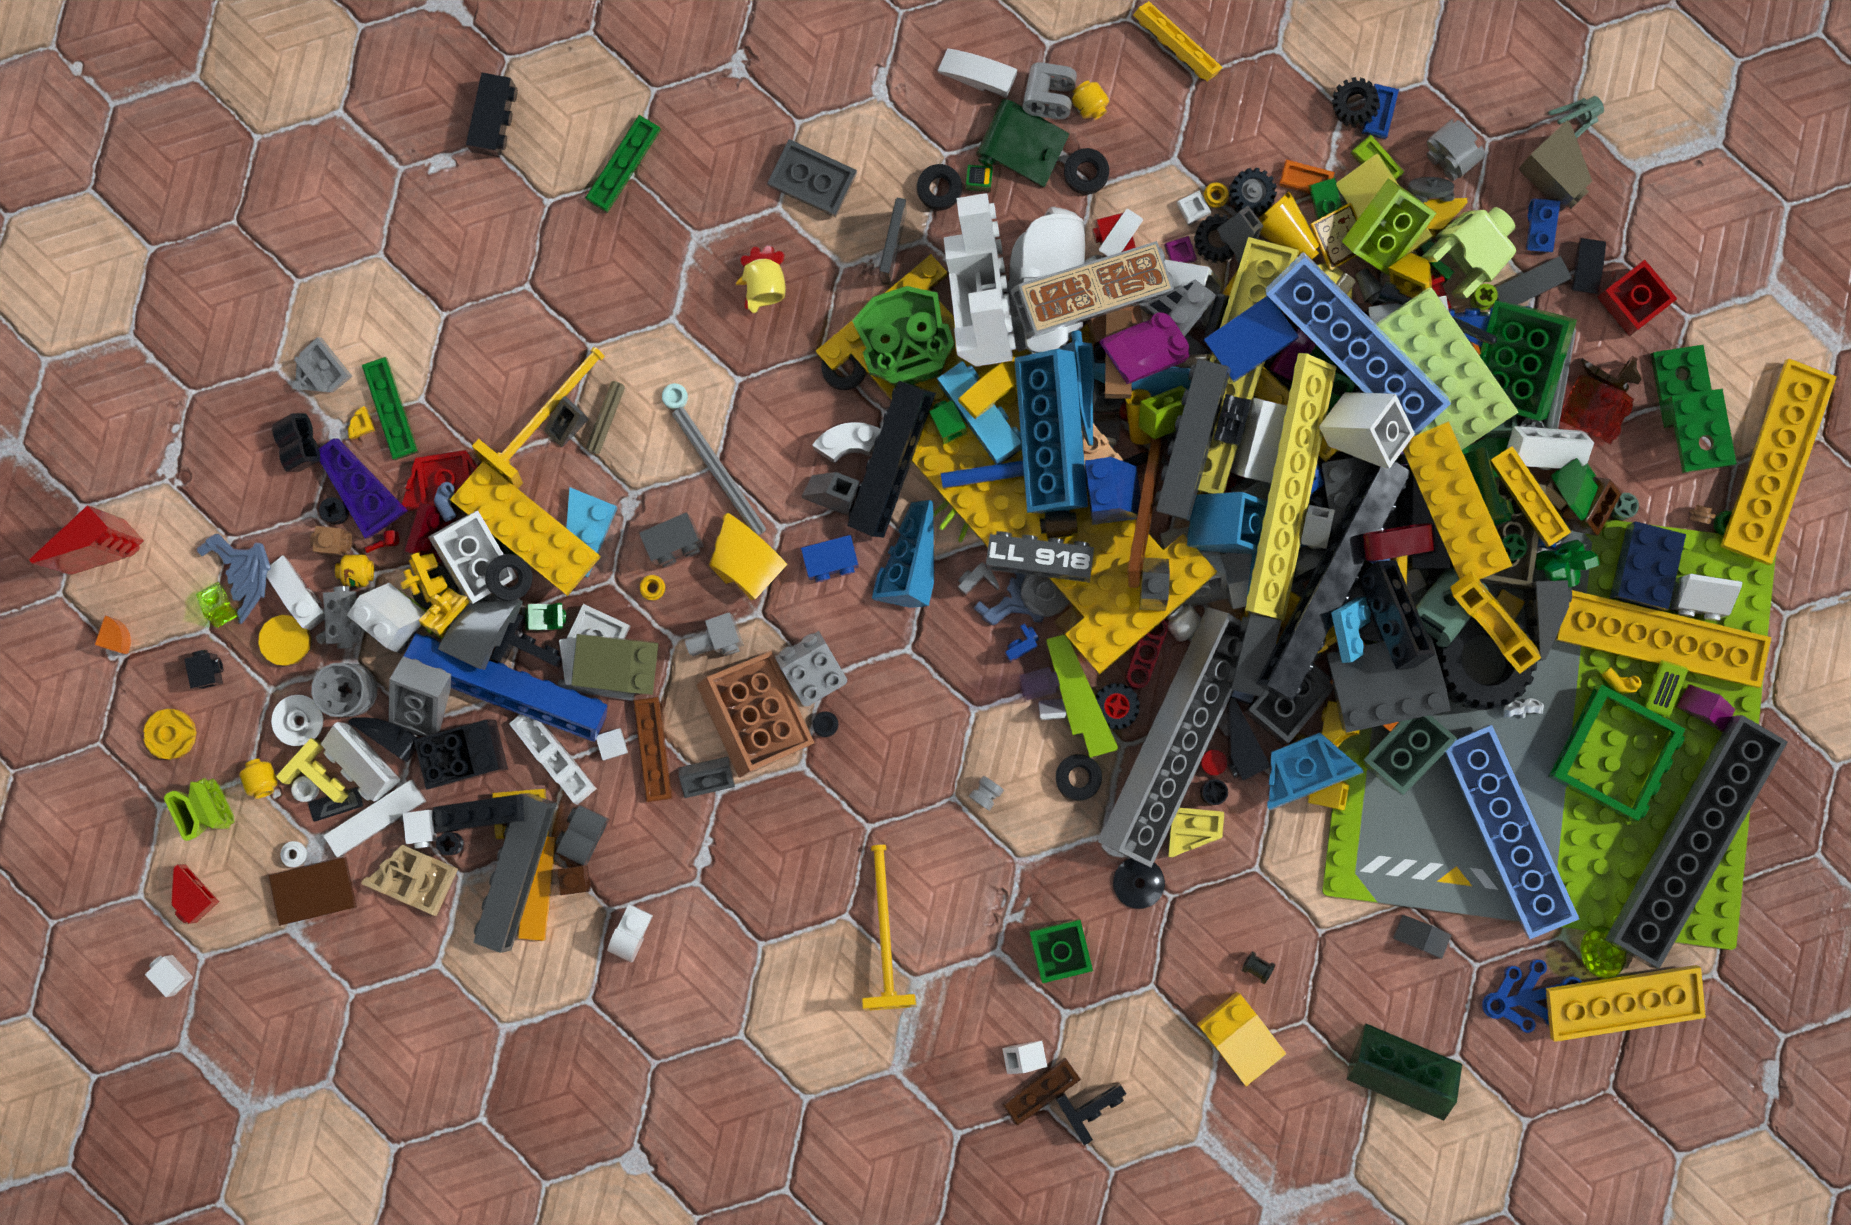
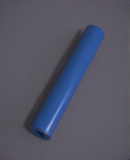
M1023 461L941 473L943 488L1021 477L1024 476Z

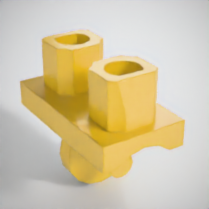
M419 553L411 555L412 559L409 560L415 576H413L411 569L403 571L406 580L400 584L402 589L410 588L413 595L420 593L419 584L426 602L429 603L431 602L430 598L434 594L439 595L447 589V584L442 575L431 580L427 572L438 567L434 554L420 556Z
M450 588L441 596L434 594L430 598L433 605L419 619V622L433 633L444 637L449 629V624L463 611L469 600L466 596H461Z

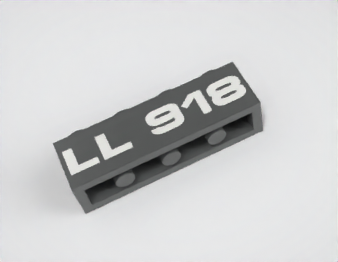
M1002 531L996 532V535L990 534L986 559L987 570L1090 583L1094 547H1089L1087 542L1075 541L1074 545L1064 544L1063 540L1057 538H1048V541L1037 540L1038 537L1033 535H1022V538L1012 537L1011 533Z

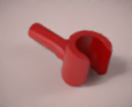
M394 530L384 531V540L365 547V552L369 553L385 546H397L399 544V533Z

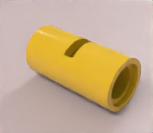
M1144 389L1133 390L1131 399H1126L1130 439L1132 442L1140 445L1148 444L1152 437L1138 427L1140 401L1151 397V394Z

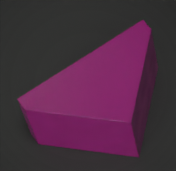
M1690 684L1687 685L1676 706L1721 732L1724 731L1736 710L1721 695Z

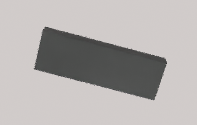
M1559 256L1495 287L1498 292L1497 300L1520 305L1572 279V276L1563 259Z

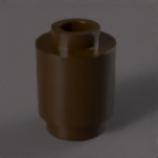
M1069 510L1044 513L1045 518H1040L1041 534H1047V539L1069 537L1073 533H1078L1076 512L1069 513Z

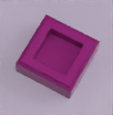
M1189 236L1165 243L1164 245L1170 261L1189 264L1197 260Z

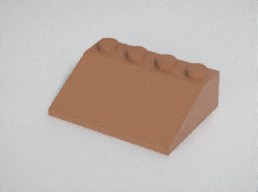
M772 651L710 675L696 685L739 778L814 744Z

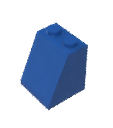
M1113 457L1085 460V476L1092 525L1137 519L1141 499L1137 467Z

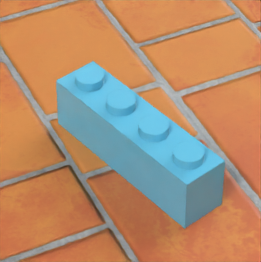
M962 361L938 377V384L950 401L953 400L959 414L996 465L1001 464L1022 450L1021 433L1015 426L1011 428L1006 420L1009 418L1001 406L996 407L993 405L989 410L974 419L958 402V399L979 378L975 369L971 365L967 367Z

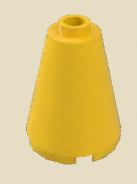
M1289 191L1258 218L1263 225L1260 235L1271 243L1297 249L1299 251L1298 256L1304 252L1311 260L1319 254L1316 249L1320 245Z

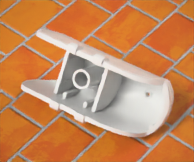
M1050 207L1045 215L1034 220L1026 232L1022 233L1015 242L1010 260V277L1007 282V293H1010L1011 304L1009 312H1011L1012 317L1019 316L1010 291L1015 286L1084 264V221L1076 213L1063 208ZM1083 322L1027 339L1025 331L1022 334H1018L1013 329L1016 349L1019 352L1028 349L1033 354L1060 349L1067 344L1071 338L1072 331L1082 329Z

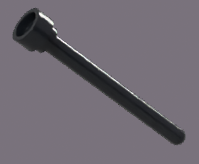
M1387 281L1381 290L1378 300L1386 304L1389 302L1394 304L1396 302L1404 305L1413 298L1400 293V290L1396 288L1397 285ZM1453 317L1463 333L1490 345L1497 342L1495 335Z

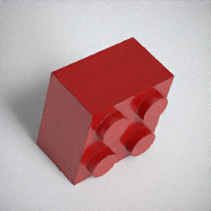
M1646 260L1639 263L1597 297L1628 336H1631L1677 300V297Z

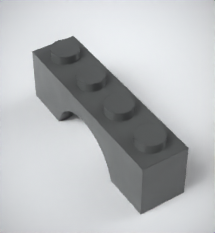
M1246 206L1217 228L1220 233L1221 240L1226 245H1229L1240 264L1248 237L1258 239L1263 225L1250 207Z

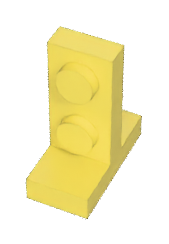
M310 738L276 777L283 784L291 785L303 773L334 802L342 803L349 796L344 791L345 786L336 778L331 780L325 774L326 768L316 760L312 762L324 747L318 739Z

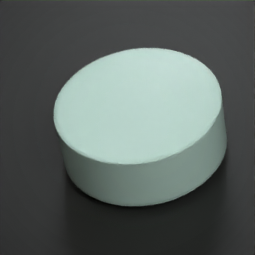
M669 384L662 392V400L669 409L677 410L687 404L688 393L680 384Z

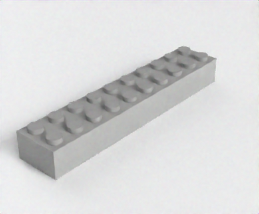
M1210 607L1206 608L1098 841L1149 867H1152L1233 692L1230 688V683L1227 682V676L1230 667H1235L1237 658L1233 657L1236 642H1241L1243 632L1239 631L1241 621L1229 613Z

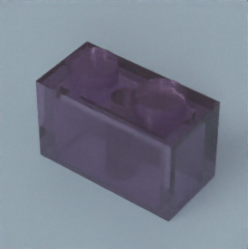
M1050 667L1022 674L1018 677L1025 703L1055 695L1057 692L1056 688L1060 686L1056 671L1051 672Z

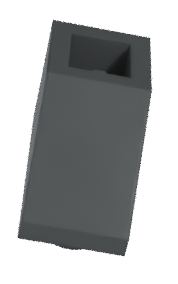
M837 472L812 475L802 494V498L849 516V512L858 496L859 481Z

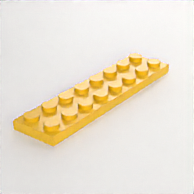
M1789 358L1784 361L1720 547L1766 565L1773 563L1836 376Z
M1572 590V601L1569 602V608L1555 640L1660 665L1661 660L1687 667L1688 672L1761 688L1772 637Z

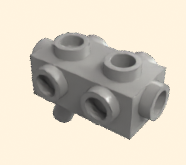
M349 586L333 587L334 592L323 593L325 631L318 634L316 640L319 644L325 642L326 644H337V649L353 648V643L359 642V636L362 631L361 627L347 616L357 600L356 591H350Z

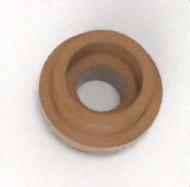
M1696 505L1695 509L1690 508L1689 510L1691 520L1711 524L1712 518L1715 519L1716 515L1711 513L1712 508Z

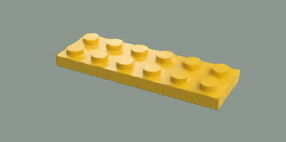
M1449 421L1413 436L1403 449V453L1459 580L1470 571L1480 580L1511 567V561Z
M484 461L450 498L467 515L479 511L495 538L524 559L525 562L566 596L572 592L601 558L598 553Z
M1698 965L1546 988L1550 1038L1554 1042L1706 1018L1702 971Z

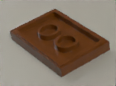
M346 857L268 875L279 926L357 908Z

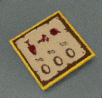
M1348 203L1310 224L1329 270L1357 256L1342 242L1358 220L1352 203Z

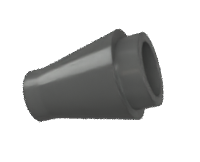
M1368 268L1358 272L1355 278L1358 281L1364 303L1369 302L1372 306L1382 304L1383 302L1379 301L1378 298L1383 285L1371 274Z

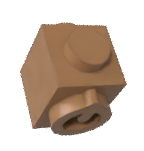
M315 526V532H312L310 537V546L313 547V552L317 554L343 557L351 551L352 535L341 528Z

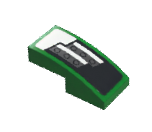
M1429 240L1415 250L1417 255L1422 257L1435 243ZM1440 260L1438 262H1429L1431 275H1435V278L1443 276L1445 279L1444 285L1454 271Z

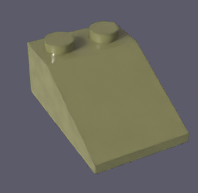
M576 634L571 685L653 695L658 643L645 640Z

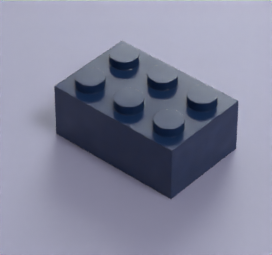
M1636 521L1628 524L1609 599L1658 611L1668 610L1686 534Z

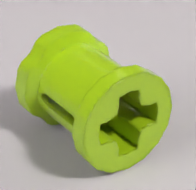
M1491 284L1480 285L1470 296L1472 308H1479L1480 311L1489 309L1498 298L1496 288ZM1486 295L1488 298L1482 301L1480 296Z

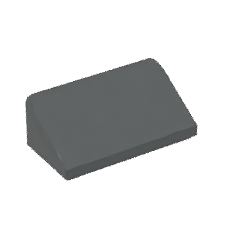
M729 757L687 765L678 769L684 798L735 787Z

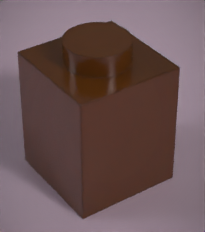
M588 866L557 869L560 895L591 891Z

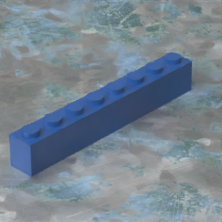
M416 633L404 654V657L419 660L423 664L440 668L450 673L451 689L595 742L607 717L608 705L597 698L585 697L573 689L561 688L551 681L537 679L524 671L518 672L500 662L488 661L485 670L476 668L439 650L441 642L436 641L431 636H422Z

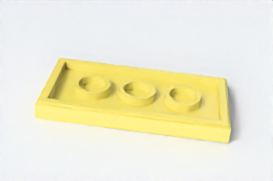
M1375 154L1338 181L1336 185L1346 202L1352 203L1357 218H1359L1388 178L1396 184L1398 183L1379 154ZM1427 227L1407 254L1412 253L1433 238Z

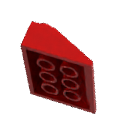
M87 505L38 550L29 561L35 565L73 575L131 557L139 551V545L144 540L125 519Z

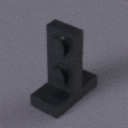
M520 614L517 615L515 623H509L501 645L496 646L491 656L492 659L505 664L513 646L558 668L562 664V658L557 656L559 650L545 645L543 649L535 645L536 639L524 633L521 638L518 637L525 624V617Z
M1117 1083L1076 1110L1065 1092L1059 1095L1056 1100L1085 1146L1093 1141L1083 1121L1087 1119L1088 1122H1091L1102 1115L1100 1111L1105 1107L1110 1106V1108H1114L1122 1103L1126 1092L1121 1084Z

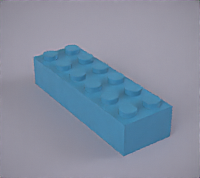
M1053 349L1016 357L1014 360L1027 513L1044 514L1088 507L1075 352Z

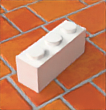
M1514 426L1507 449L1513 446L1527 468L1531 466L1550 470L1551 468H1562L1575 458H1578L1584 466L1588 463L1594 442L1584 431Z

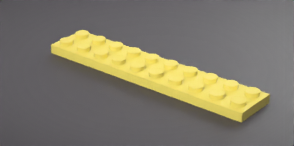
M1248 237L1220 328L1266 297L1265 288L1298 257L1299 251ZM1212 353L1209 362L1220 364ZM1265 362L1236 382H1233L1229 377L1225 394L1252 401ZM1224 398L1198 491L1207 494L1224 493L1238 446L1214 441Z
M1298 353L1294 367L1292 386L1289 391L1287 410L1284 416L1281 439L1278 444L1279 449L1273 469V478L1268 493V502L1262 522L1263 526L1257 546V555L1245 611L1285 621L1323 436L1319 426L1327 416L1337 368L1307 353Z

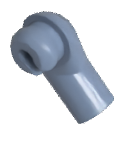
M450 482L442 483L434 498V504L445 522L456 517L450 506V498L454 495V486Z

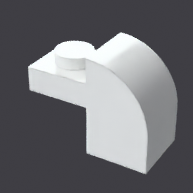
M628 904L618 927L612 935L607 951L629 962H633L642 945L643 936L653 915Z

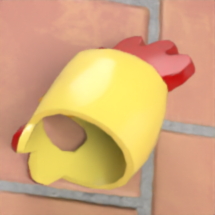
M766 246L763 251L758 247H753L750 256L744 255L741 257V264L744 270L742 277L736 282V285H747L744 307L751 313H756L760 306L772 305L785 298V279L780 267L785 257L782 251L775 252V249L771 246Z

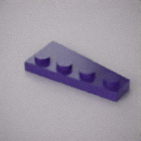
M333 438L319 448L320 463L364 538H371L408 512L339 438Z

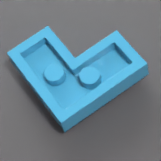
M1356 597L1331 612L1342 663H1351L1364 655V645L1360 638L1359 629L1371 622V611L1367 605L1366 597Z

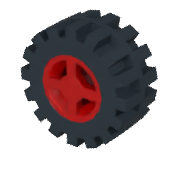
M1121 683L1109 684L1099 690L1095 696L1105 720L1112 730L1124 729L1130 726L1139 714L1140 703L1137 694L1129 686Z

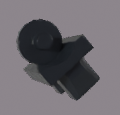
M1225 394L1214 441L1240 446L1252 402L1250 399Z

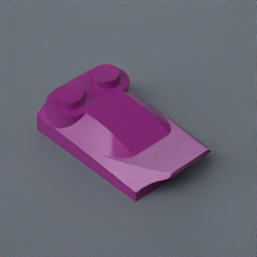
M1161 312L1154 314L1150 320L1103 338L1099 342L1126 384L1181 364L1189 357V344L1174 320L1169 315Z

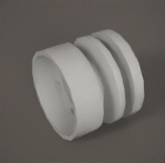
M332 663L324 666L316 674L312 682L311 695L315 705L321 712L331 717H354L366 713L373 706L377 698L378 685L374 675L364 666L350 663ZM346 686H349V688L352 689L351 694L345 691Z

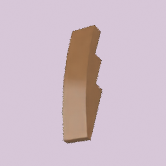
M1118 310L1106 314L1105 338L1132 327V311ZM1105 352V398L1131 399L1132 383L1126 384Z

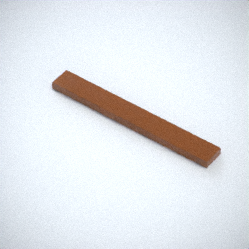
M1166 435L1157 439H1151L1128 565L1129 588H1138L1140 586Z

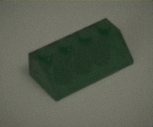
M1365 1023L1350 1059L1346 1080L1444 1121L1457 1103L1462 1064Z

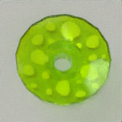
M1599 926L1590 929L1583 936L1580 954L1584 965L1590 973L1599 978L1608 979L1617 976L1623 970L1626 963V953L1605 941L1610 928Z

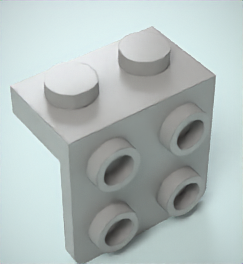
M819 631L805 636L801 642L792 647L784 648L779 655L775 656L781 670L804 706H810L847 683L845 674Z

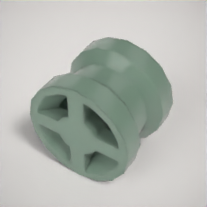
M1622 493L1610 514L1611 517L1621 521L1633 517L1639 509L1637 498L1630 493Z

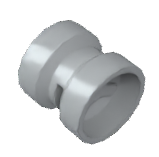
M983 776L979 781V789L973 790L969 797L990 811L994 805L993 799L999 797L1004 789L986 776Z

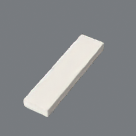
M409 780L325 834L324 838L336 857H341L403 817V813L411 812L425 803L426 800L415 782Z

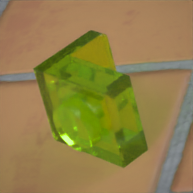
M219 582L196 594L203 615L216 628L238 616L237 611L229 603L224 587Z

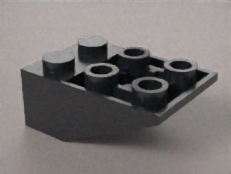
M486 719L414 740L426 790L508 770L496 720Z

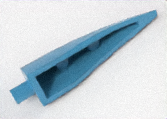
M1077 330L1071 332L1072 342L1060 349L1075 352L1081 429L1088 446L1093 445L1095 363L1092 343L1082 342L1081 331Z

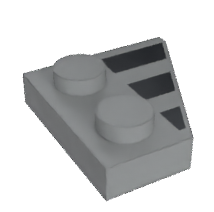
M1195 279L1149 303L1146 308L1153 314L1161 312L1169 315L1185 337L1217 296Z

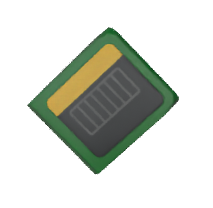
M968 165L966 190L991 192L993 167Z

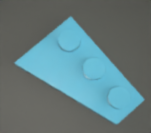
M570 487L566 528L596 553H599L618 507ZM591 568L590 571L585 575L586 577H589L592 568Z

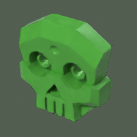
M905 286L872 297L852 320L866 348L863 351L869 374L884 379L894 387L898 384V381L915 385L919 382L941 376L946 359L955 348L949 325L942 323L937 292ZM920 325L927 327L923 332L918 331L917 328ZM889 337L890 341L884 344L881 342V339ZM909 352L915 355L914 357L907 359Z

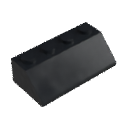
M1402 465L1403 467L1411 471L1409 465ZM1411 471L1407 479L1408 484L1406 488L1400 492L1396 500V528L1430 523L1432 526L1434 550L1407 555V569L1454 568Z

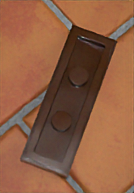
M1064 1058L1003 1102L1002 1105L1018 1126L1081 1079L1068 1060Z

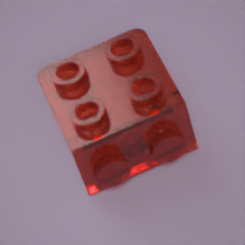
M1580 375L1562 407L1560 421L1611 445L1621 432V424L1624 418L1632 411L1634 398L1622 390L1585 375Z

